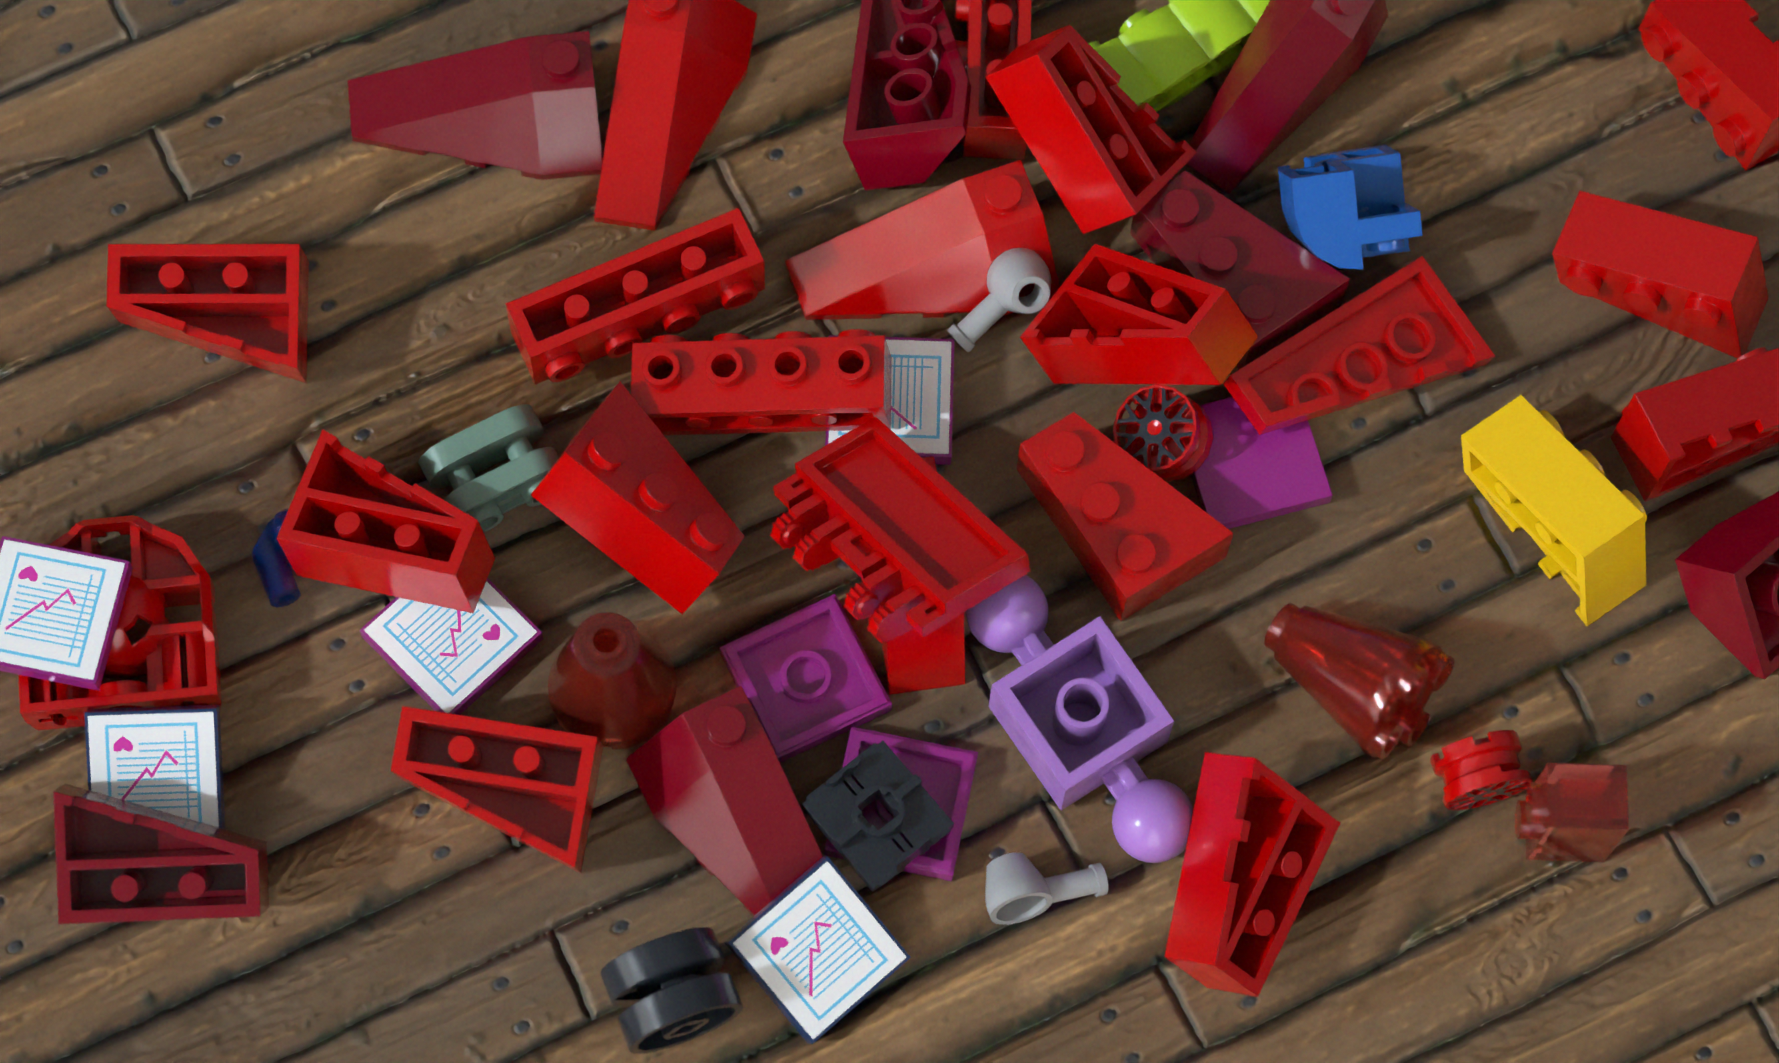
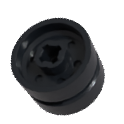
M690 928L653 939L621 954L601 970L600 975L612 1006L627 1008L618 1017V1022L631 1053H650L685 1043L721 1027L742 1012L744 1007L732 976L727 973H717L726 961L712 928Z

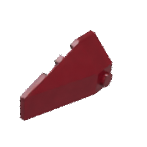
M742 686L682 713L626 758V763L653 818L669 834L672 833L697 858V862L711 876L714 875L743 904V907L753 917L823 857L774 749Z

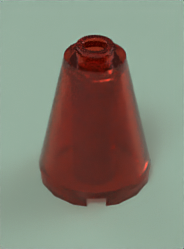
M612 612L592 615L581 623L555 657L548 679L549 701L559 724L569 733L598 737L603 747H611L612 750L628 749L649 740L667 722L677 691L675 668L665 648L654 637L626 617Z

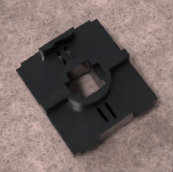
M884 740L878 745L875 742L830 777L826 781V785L823 783L806 797L807 801L802 804V809L872 892L882 887L895 875L897 876L905 869L906 865L919 855L922 856L930 849L931 845L937 843L954 828L952 820L924 789L922 780L917 774L912 775ZM877 800L893 817L880 830H877L874 825L871 826L863 817L861 811Z

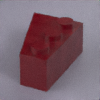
M1187 171L1182 172L1169 181L1136 215H1133L1130 234L1154 264L1227 289L1258 335L1256 341L1236 365L1238 370L1336 310L1342 304L1350 280L1348 277Z
M64 784L53 791L58 924L261 917L269 908L267 841L69 784Z

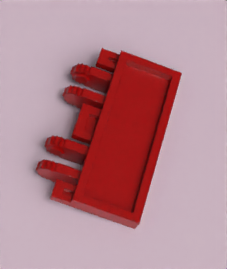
M876 416L796 462V473L773 486L774 495L789 510L787 513L783 512L772 523L773 527L770 536L784 550L786 548L791 550L795 546L794 556L792 557L807 572L809 570L814 571L816 568L820 569L821 565H827L838 557L862 578V582L856 583L846 593L847 596L843 607L858 621L860 619L864 621L865 618L869 617L867 630L881 643H888L890 640L894 641L896 636L900 637L913 628L924 637L1030 572L1028 553Z

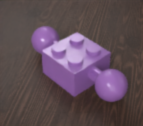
M1027 575L1022 576L966 611L967 623L974 637L982 645L993 651L1013 653L1022 665L992 684L988 707L1059 809L1062 811L1097 787L1105 784L1117 801L1112 814V827L1116 840L1126 853L1135 859L1149 863L1165 862L1181 854L1187 845L1194 809L1192 802L1186 793L1175 784L1160 779H1148L1136 763L1168 742L1174 720L1102 618L1099 616L1054 645L1044 632L1048 621L1047 599L1041 587Z

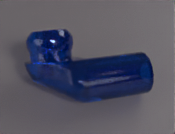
M288 509L278 512L267 524L252 552L254 565L270 605L276 608L294 603L301 595L291 570L292 566L277 540V535Z

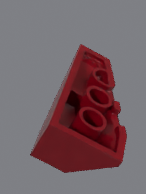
M861 0L843 135L844 146L864 190L924 183L967 132L971 84L942 0Z
M1270 0L1189 145L1197 153L1185 166L1222 193L1230 194L1361 66L1388 17L1386 1Z
M589 31L523 37L347 80L351 134L355 142L423 156L431 152L465 159L466 165L486 168L487 164L519 170L522 176L540 180L601 174L603 161Z
M1778 491L1715 525L1675 559L1691 613L1755 677L1766 679L1779 668Z

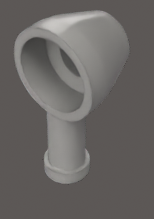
M1014 248L1003 252L993 261L987 273V287L990 294L957 325L953 324L947 330L968 353L975 347L974 343L1007 311L1032 314L1040 311L1047 304L1051 290V275L1046 263L1037 253L1026 248ZM1035 283V287L1029 295L1019 297L1022 287Z
M1015 852L995 858L986 867V907L991 921L996 924H1015L1029 920L1043 913L1055 902L1092 894L1098 897L1108 893V880L1101 863L1091 864L1088 869L1044 878L1025 854Z

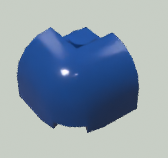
M1387 145L1303 157L1304 168L1290 169V166H1278L1281 203L1288 229L1306 250L1321 260L1338 268L1363 270L1362 258L1410 251L1408 238L1423 236L1420 211L1405 202L1400 152Z

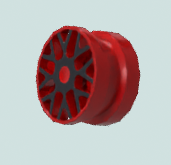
M1165 385L1142 387L1128 396L1118 409L1113 425L1114 443L1121 447L1120 438H1124L1126 444L1122 449L1164 481L1168 482L1184 479L1194 473V471H1197L1209 456L1213 442L1212 423L1204 408L1174 387ZM1132 401L1137 405L1135 410L1130 406ZM1127 410L1130 417L1122 419L1124 412ZM1121 425H1127L1125 433H1119Z
M1490 731L1487 733L1488 737L1473 740V737L1470 736L1441 748L1444 755L1442 759H1440L1439 753L1432 754L1430 761L1434 774L1442 777L1445 784L1443 787L1445 794L1442 800L1446 809L1465 810L1489 805L1521 793L1533 783L1531 773L1527 770H1519L1521 763L1518 754L1522 750V745L1516 731Z

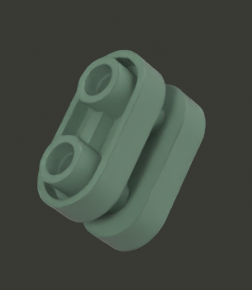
M522 404L503 410L440 441L420 457L418 464L430 487L444 488L452 485L454 491L444 500L476 518L483 532H486L497 526L504 519V513L524 503L529 507L541 504L531 496V493L559 456L553 447L533 450L531 445L541 437L544 428L533 407L528 404ZM507 458L510 459V462L476 478L475 474Z

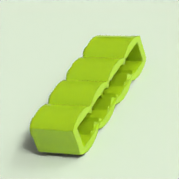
M1168 0V5L1151 13L1148 9H1143L1128 18L1119 29L1121 34L1119 37L1109 40L1102 45L1099 41H1093L1089 44L1121 76L1117 85L1137 105L1147 102L1158 112L1187 96L1208 78L1234 65L1270 0Z

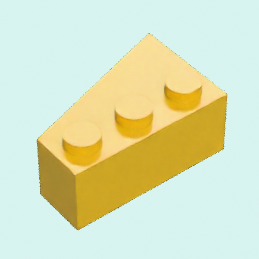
M1520 395L1461 435L1464 472L1512 533L1522 527L1533 538L1546 555V557L1538 562L1539 567L1549 579H1552L1559 573L1563 576L1580 598V606L1576 608L1575 612L1587 627L1647 585L1645 538L1647 515L1644 507L1634 494L1628 490L1620 492L1605 477L1602 466L1589 451L1585 449L1578 451L1564 437L1559 423L1548 411L1541 410L1538 412Z

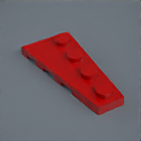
M1421 256L1234 372L1223 384L1256 431L1261 435L1485 366L1495 355L1425 258Z

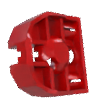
M129 515L80 521L69 532L48 544L101 555L98 537H108L107 532H119L120 535L130 534L131 565L133 569L104 676L107 678L130 679L147 674L148 684L132 680L113 681L102 684L100 690H94L18 675L20 714L27 724L38 731L85 726V711L87 709L220 705L221 709L218 630L216 614L214 612L215 587L209 574L182 536L153 525L141 517ZM201 604L202 621L168 624L169 619L165 617L166 607ZM140 618L151 626L146 635L132 645L126 632L134 627Z

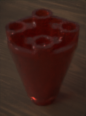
M1293 603L1285 605L1278 612L1268 628L1264 641L1265 647L1274 652V658L1279 665L1363 752L1373 758L1379 757L1381 759L1386 758L1400 741L1410 747L1421 737L1430 719V714L1424 711V708L1433 691H1438L1446 683L1455 664L1453 657L1444 653L1440 645L1429 639L1312 606L1300 608Z

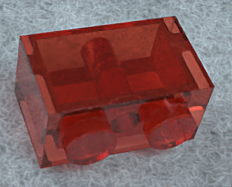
M1547 763L1536 781L1528 784L1525 800H1518L1516 804L1515 833L1517 839H1526V860L1604 862L1629 830L1627 765Z

